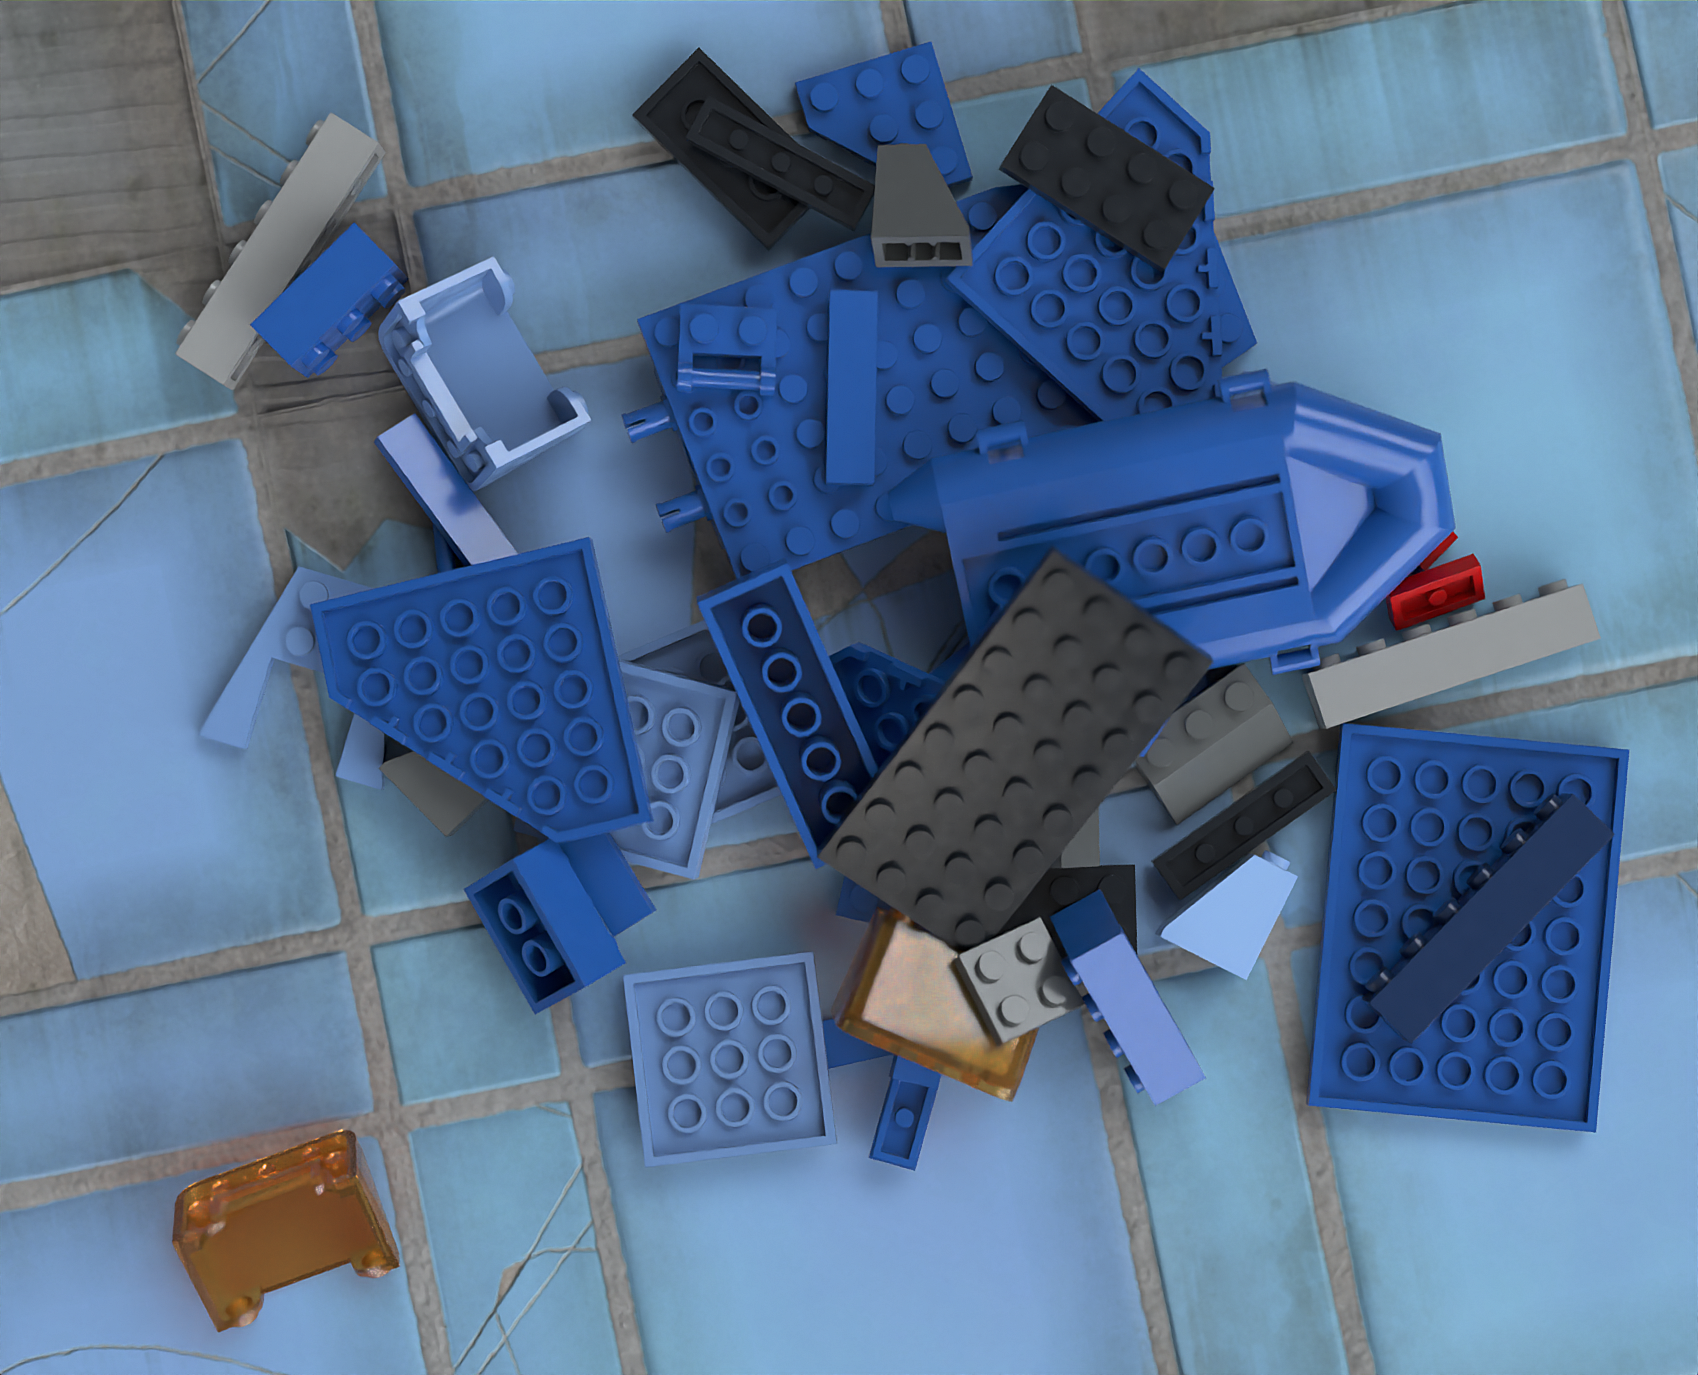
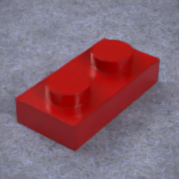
M1473 553L1406 577L1386 597L1389 620L1395 630H1401L1486 599L1481 565Z

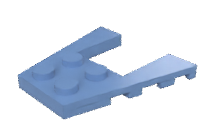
M299 566L201 727L198 736L242 749H248L274 659L324 673L310 604L374 588ZM354 713L335 776L384 790V773L379 767L385 762L387 734Z

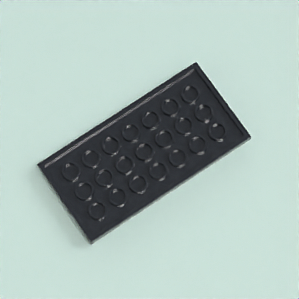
M1052 545L817 849V858L962 953L992 940L1214 663L1212 656Z

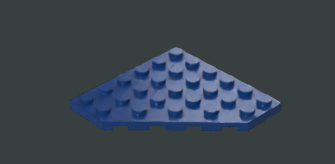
M1138 68L1097 114L1213 187L1210 172V132ZM1028 189L972 250L973 266H957L945 280V283L1098 422L1221 396L1218 379L1222 378L1221 356L1223 352L1221 317L1218 314L1217 288L1219 287L1217 248H1215L1214 193L1209 197L1165 270L1161 273Z
M590 537L310 604L330 699L368 721L371 725L399 743L415 751L427 761L476 790L510 814L534 827L546 837L561 844L654 822L594 544Z

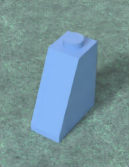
M1264 850L1261 857L1249 853L1159 925L1155 934L1247 980L1298 876L1287 871L1290 865L1289 861L1267 850Z

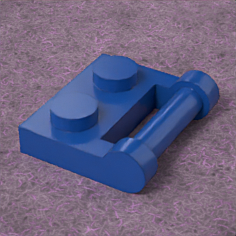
M680 304L677 391L691 392L692 387L759 390V395L774 396L778 309ZM693 356L760 359V371L693 368Z

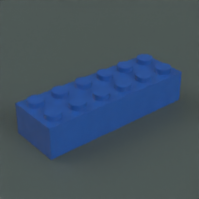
M783 558L696 597V601L815 869L827 865V863L817 858V849L870 782L878 768L786 559Z

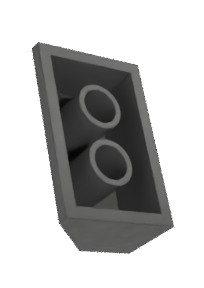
M1243 663L1235 666L1180 705L1170 716V719L1145 756H1138L1133 765L1174 823L1178 825L1294 742L1273 703Z

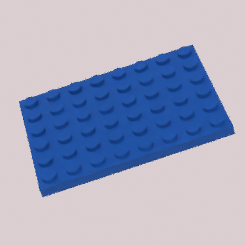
M1349 723L1340 724L1334 785L1337 791L1334 792L1306 1097V1104L1308 1106L1596 1133L1629 762L1628 749ZM1562 793L1574 794L1615 835L1412 1044L1403 1040L1362 1000L1369 992L1365 987L1367 982L1381 968L1386 966L1390 970L1403 957L1399 953L1400 948L1414 934L1420 932L1424 935L1436 923L1432 917L1448 899L1453 897L1458 901L1470 888L1466 881L1481 865L1488 863L1492 866L1504 853L1500 846L1514 831L1521 828L1525 832L1536 821L1537 817L1533 813L1547 797L1555 794L1557 797Z

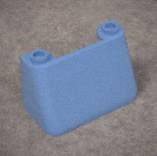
M494 256L397 301L378 330L381 347L438 445L472 492L505 476L584 429L591 422L588 416L587 404L577 391H572L565 386L556 390L553 389L510 317L508 309L513 302L515 285L510 274L505 269L500 268Z

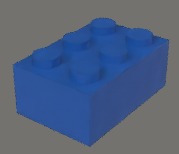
M353 223L250 325L292 368L307 378L313 373L318 376L324 373L336 361L338 355L335 351L347 339L354 342L369 329L372 324L369 318L381 306L387 309L401 298L406 290L403 284L409 278Z
M551 839L518 855L464 888L466 895L534 1014L578 992L626 963L618 949L616 940L610 935L596 911L592 898L584 890L572 869L568 856L560 848L559 844Z

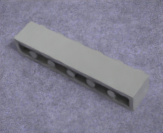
M331 112L325 121L318 120L314 124L306 138V144L309 146L299 162L293 160L286 167L280 179V184L283 187L274 201L267 200L261 206L254 219V224L257 225L256 229L248 241L241 240L236 245L229 257L228 264L231 267L222 281L216 280L211 284L203 297L202 303L205 305V308L196 322L190 320L183 327L177 338L176 343L179 345L175 353L177 356L231 390L235 388L265 341L250 324L320 256L386 153L380 143Z
M1562 579L1538 587L1540 597L1525 602L1522 601L1521 595L1517 594L1492 602L1495 611L1477 617L1475 609L1447 617L1449 627L1434 632L1431 631L1429 624H1425L1401 632L1404 641L1386 647L1383 638L1356 647L1359 656L1342 662L1338 653L1321 658L1320 666L1312 667V672L1302 675L1319 729H1327L1601 639L1583 584L1568 587L1566 579Z

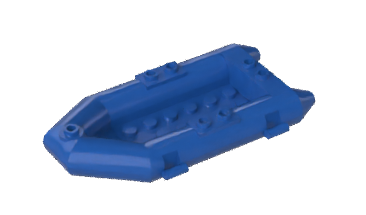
M1267 369L1219 378L1220 397L1027 437L1024 420L976 430L979 448L930 458L888 491L894 520L946 533L969 642L929 674L947 682L964 659L999 603L1004 606L1008 603L1052 545L1210 654L1214 663L1209 669L1269 657L1272 675L1320 666L1318 647L1340 643L1456 529L1441 433L1294 381L1271 386ZM1261 390L1260 394L1230 400V396ZM1017 441L1021 443L1020 445L987 451L988 447ZM1308 645L1309 647L1307 649L1277 655V651Z

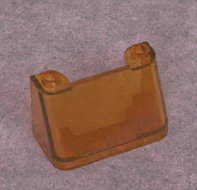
M877 906L830 1011L835 1025L858 1039L994 1097L1012 1102L1021 1084L1039 1028L997 1047L953 961L958 955L967 951L953 947L939 937L925 932L915 921L892 906L889 911Z
M350 1130L333 1132L200 1180L185 1188L175 1201L172 1244L217 1332L232 1327H244L252 1323L257 1318L258 1312L262 1309L265 1293L351 1263L355 1273L360 1277L379 1278L392 1269L400 1267L399 1251L365 1155L355 1133Z

